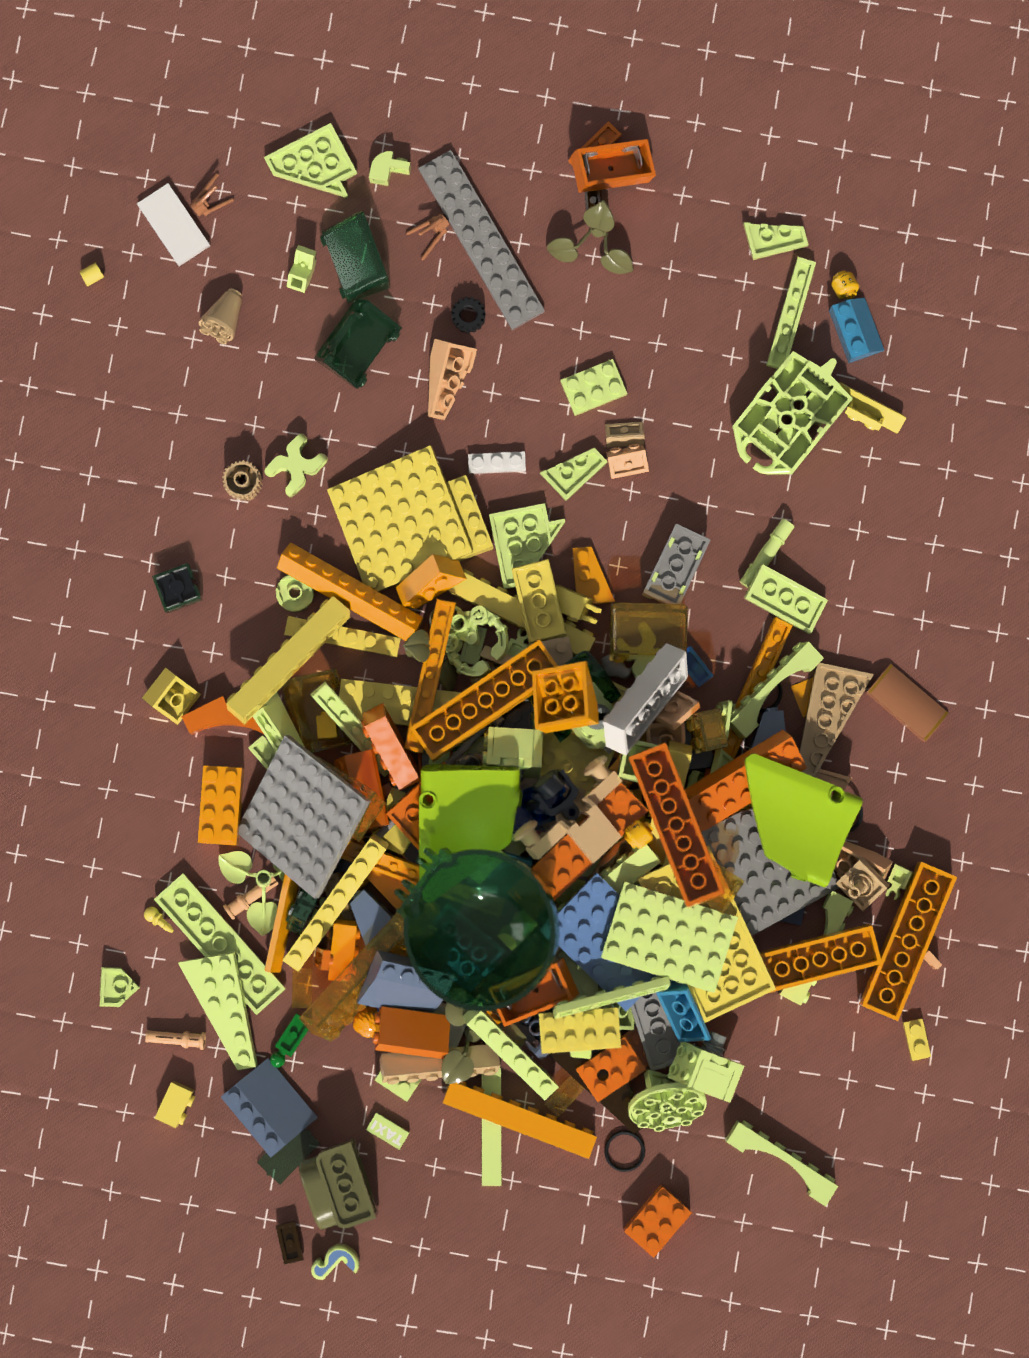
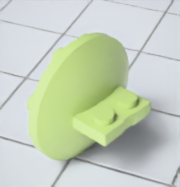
M647 1070L644 1073L646 1089L638 1093L628 1105L629 1117L639 1128H651L656 1132L681 1125L689 1126L694 1119L704 1114L707 1105L705 1094L687 1087L685 1083H678L668 1078V1074L665 1075L660 1072Z

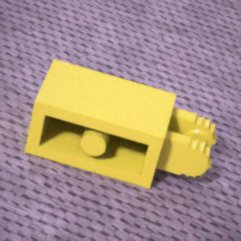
M555 585L561 611L563 614L568 615L567 619L574 622L585 620L593 624L597 623L598 620L596 618L587 616L589 609L595 613H601L602 610L591 604L592 598L561 585Z

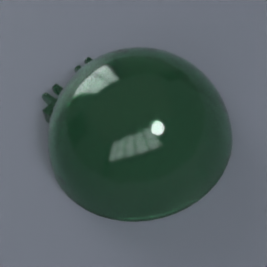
M426 847L424 853L433 862L430 864L421 857L417 859L416 862L426 870L415 886L407 879L402 880L401 884L411 892L409 895L401 889L394 891L395 895L404 902L396 912L404 918L405 946L415 972L436 996L459 1008L473 1011H491L518 1002L530 994L545 978L558 950L560 935L559 916L548 887L540 876L527 864L502 852L470 849L453 853L446 847L441 848L439 854Z

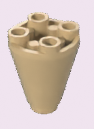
M235 289L226 291L200 318L199 331L204 335H211L221 344H227L228 341L233 340L242 303V294Z

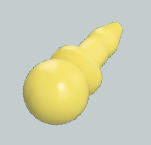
M148 907L144 911V917L147 921L152 922L153 925H159L165 931L171 933L174 931L171 925L163 919V914L159 913L157 908Z

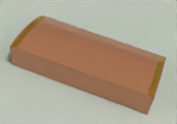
M891 663L865 692L923 742H926L949 714Z

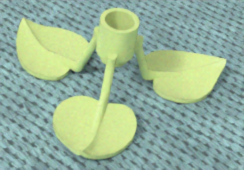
M233 851L220 854L219 867L228 881L240 884L244 882L247 875L255 877L257 885L262 887V903L255 902L250 905L247 910V919L249 924L260 935H266L274 927L278 907L274 902L266 903L265 887L270 885L271 877L279 875L281 881H283L285 873L274 864L273 867L277 871L275 873H269L266 870L250 873L252 860L245 852Z

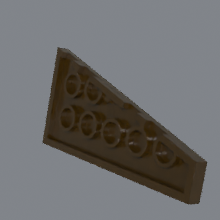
M604 1049L591 1050V1058ZM570 1052L548 1054L592 1095L576 1071V1068L590 1059L571 1057ZM605 1069L599 1070L597 1073L598 1079L606 1080L608 1078V1071ZM627 1082L599 1102L632 1133H635L643 1128H639L629 1117L628 1105L635 1095Z

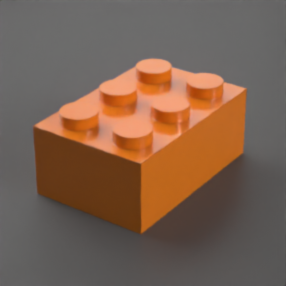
M660 1184L625 1225L623 1230L654 1258L688 1219L692 1211Z

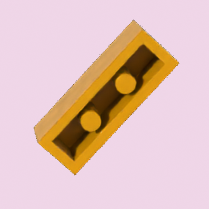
M336 919L333 924L331 955H334L333 965L329 966L328 980L351 983L353 977L357 976L358 965H354L355 958L359 957L360 947L356 946L357 939L361 938V932L356 921Z

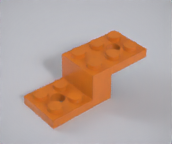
M636 1026L634 1030H629L620 1036L621 1048L604 1049L576 1068V1071L597 1102L646 1070L645 1067L648 1066V1062ZM605 1069L608 1071V1078L606 1080L598 1079L597 1073L599 1070Z

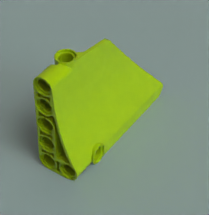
M755 753L750 754L745 758V768L753 813L764 855L789 870L792 878L804 882L808 881L824 888L827 887L846 837L861 809L863 799L826 781Z
M428 764L421 769V796L419 797V896L425 902L432 901L511 843L517 809L522 804L520 768ZM426 795H431L434 799V802H428L426 800Z

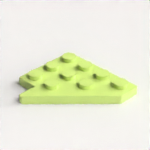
M331 123L264 157L273 176L345 198L348 197V194L341 182L357 174Z
M545 503L489 514L504 589L516 587L511 568L540 561L565 523V519L549 522Z

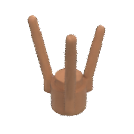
M218 173L213 176L190 204L199 217L202 214L206 217L209 213L234 201V198H231L207 209L210 205L206 202V199L218 186L214 185L208 192L207 190L218 178Z
M441 213L406 232V235H410L422 228L424 229L418 233L420 236L430 229L435 233L440 232L425 251L421 260L427 257L441 237L448 232L446 228L449 226V222Z

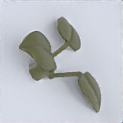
M604 200L585 211L583 218L590 228L578 244L574 245L573 240L568 237H559L549 242L546 248L559 261L573 262L578 257L576 249L592 233L595 237H604V253L606 255L601 257V263L606 270L616 274H626L634 270L632 259L626 251L618 248L608 251L607 236L608 232L613 229L615 221L609 206Z
M433 609V611H432L431 614H430V618H429L430 627H431V624H432V619H433V614H434V610H435V609ZM425 630L415 631L404 643L403 647L409 658L414 657L419 662H425L429 658V635ZM445 659L443 662L439 682L446 691H453L458 673L456 672V667L449 663V659Z
M451 991L445 1007L446 1019L454 1026L464 1025L463 1015L476 1003L463 993ZM503 1023L498 1024L520 1048L524 1045L527 1038L516 1025L511 1024L504 1027ZM468 1025L464 1030L466 1041L463 1054L454 1049L449 1051L443 1059L441 1071L446 1084L466 1081L473 1074L474 1063L471 1058L465 1056L468 1052L469 1043L478 1041L480 1037Z

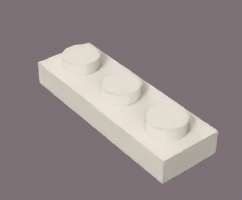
M525 451L468 454L469 474L525 472Z

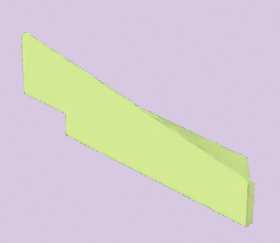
M276 692L253 716L254 720L276 752L285 735H290L304 746Z

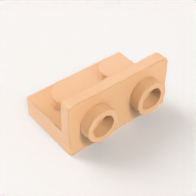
M631 444L628 446L629 448L621 449L616 447L606 452L611 479L649 472L646 451L643 445Z

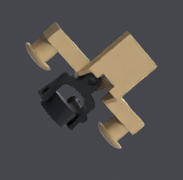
M604 755L599 756L584 769V776L591 775L596 783L591 786L592 790L582 798L584 801L582 803L573 801L578 795V789L563 769L552 770L546 773L534 784L533 790L536 793L530 795L534 800L527 801V810H543L548 816H556V823L547 832L543 831L539 835L534 829L538 822L532 820L521 826L514 834V841L521 840L533 859H540L567 833L589 861L595 863L622 837L597 806L622 782L615 771H609L604 765L608 757ZM566 784L569 791L565 798L556 806L549 808L544 801L557 794ZM581 814L587 815L588 818L580 825L573 822Z

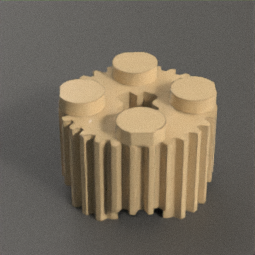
M243 460L242 462L239 461V463H231L228 469L225 468L226 472H223L224 476H222L224 479L223 486L233 499L250 501L257 496V493H260L259 489H262L261 486L263 485L262 476L252 463ZM245 477L246 483L241 485L239 479Z

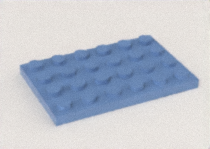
M595 873L542 930L606 993L613 991L618 986L624 985L626 988L632 986L637 981H643L644 983L651 981L652 978L658 975L601 958L620 895L598 873ZM640 997L618 1002V1004L627 1012Z

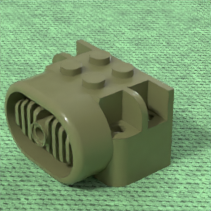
M354 1137L348 1141L325 1148L318 1156L299 1163V1173L303 1188L319 1229L323 1230L338 1225L340 1228H349L377 1217L379 1210Z

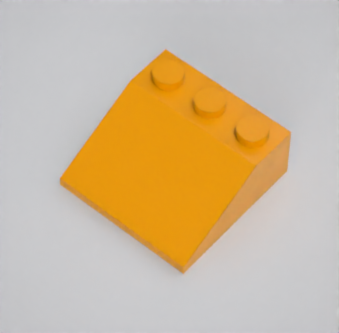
M586 661L532 671L535 729L544 733L599 724L598 704Z

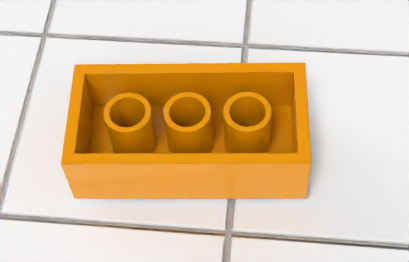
M203 765L198 843L239 846V824L241 822L244 781L243 768Z

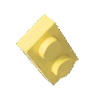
M923 1019L902 1022L911 1061L931 1057Z

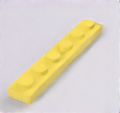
M288 616L284 635L293 637L295 630L299 626L303 627L307 620ZM341 626L326 641V644L397 657L401 638Z

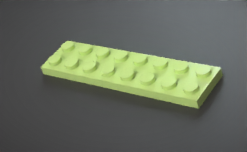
M184 873L154 899L205 957L235 952L245 1003L256 1015L286 989L273 973L264 970L265 964Z

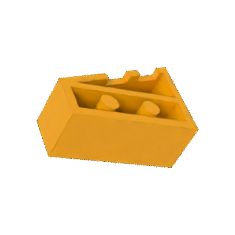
M432 554L396 587L403 606L417 609L467 578L459 560H451L447 557Z

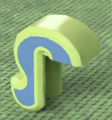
M336 1244L327 1251L325 1261H322L320 1257L315 1260L311 1267L312 1275L316 1279L323 1280L341 1260L354 1273H357L360 1266L359 1256L348 1245Z

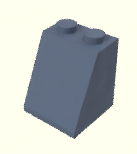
M778 707L767 708L760 714L757 721L759 725L754 730L748 750L782 729L785 731L783 710L778 711Z
M361 889L353 895V901L350 905L365 946L370 951L401 921L369 889Z

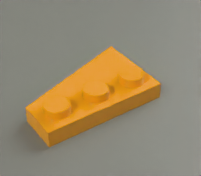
M592 547L572 548L576 592L592 598L591 604L615 603Z

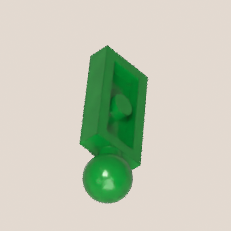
M295 1014L275 1045L279 1052L273 1053L270 1057V1062L274 1067H282L285 1064L286 1054L292 1057L313 1023L301 1015Z

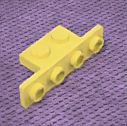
M839 382L840 386L853 398L845 411V414L851 420H859L871 430L876 429L879 431L881 426H884L895 433L900 431L906 420L905 415Z

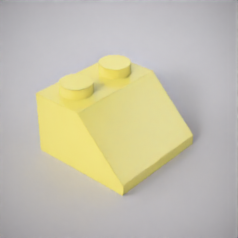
M165 667L142 698L178 725L182 720L181 716L190 710L201 694Z

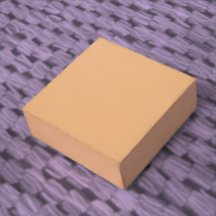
M927 950L924 960L933 969L938 970L942 964Z

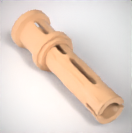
M274 876L271 877L270 885L265 887L266 893L276 885H279ZM256 885L244 895H237V899L230 904L223 905L232 920L244 909L248 910L249 905L262 896V887Z
M147 1030L146 1042L182 1045L184 1048L199 1047L200 1050H204L206 1033L195 1034L189 1031L172 1033Z

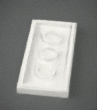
M169 183L137 203L178 266H181L210 247V244Z

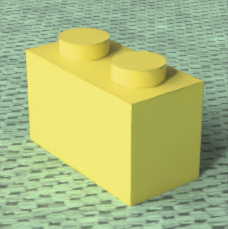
M171 1082L155 1119L174 1128H177L179 1124L183 1125L187 1114H185L187 1106L191 1107L196 1096H193L195 1090L178 1082Z

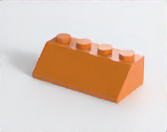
M373 749L345 755L335 760L336 773L370 800L353 835L369 834L389 825Z

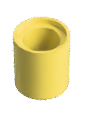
M96 262L79 271L87 286L104 278Z

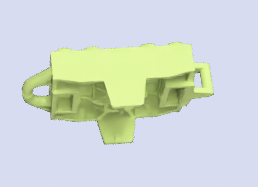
M792 351L732 427L737 451L745 463L751 460V457L746 452V446L748 443H753L772 458L771 465L762 466L757 462L753 467L754 470L768 475H792L853 399L831 376L837 363L835 359H830L820 367ZM772 385L777 396L772 402L762 400V396L772 389L770 387ZM807 391L811 393L808 397L805 395ZM801 401L804 408L797 410L794 408L793 403ZM785 415L789 416L792 423L785 425L782 423L781 418ZM813 424L820 426L817 430L819 435L814 441L807 432ZM779 427L781 431L778 433V435H776V433L774 432Z

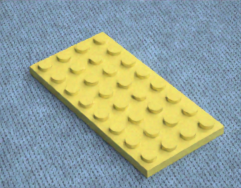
M709 845L707 849L725 894L698 905L737 916L738 920L715 993L687 985L704 1023L776 990ZM670 864L637 879L641 887L684 900Z

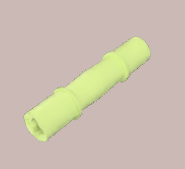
M783 518L781 519L772 534L769 535V540L762 547L753 564L750 563L749 568L739 581L742 585L749 588L760 565H769L780 546L785 544V540L794 529L792 523Z

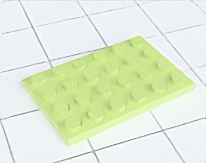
M624 881L601 958L661 977H669L670 980L715 993L738 917L701 905L687 908L685 901Z

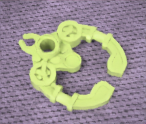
M455 606L457 614L453 616L446 647L449 663L456 667L458 674L483 677L491 670L486 661H479L473 667H469L467 663H461V655L458 652L462 648L463 641L476 646L481 640L477 626H484L486 624L490 627L495 626L498 642L492 647L491 656L501 661L507 655L509 647L508 627L501 623V618L498 615L493 614L486 607L476 606L471 611L463 612L461 608Z

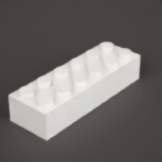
M667 643L662 649L657 651L655 658L646 665L643 673L636 677L634 684L625 691L622 699L615 703L610 714L604 717L603 725L606 747L623 755L629 753L688 678L686 651Z

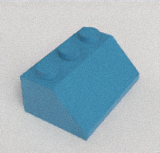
M865 298L849 299L831 306L829 313L848 363L884 351Z
M670 980L671 984L667 990L656 992L678 1042L706 1041L711 1039L686 984Z

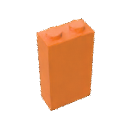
M383 1006L378 1013H375L374 1024L377 1027L372 1038V1043H375V1050L444 1059L445 1055L448 1054L450 1023L445 1015Z

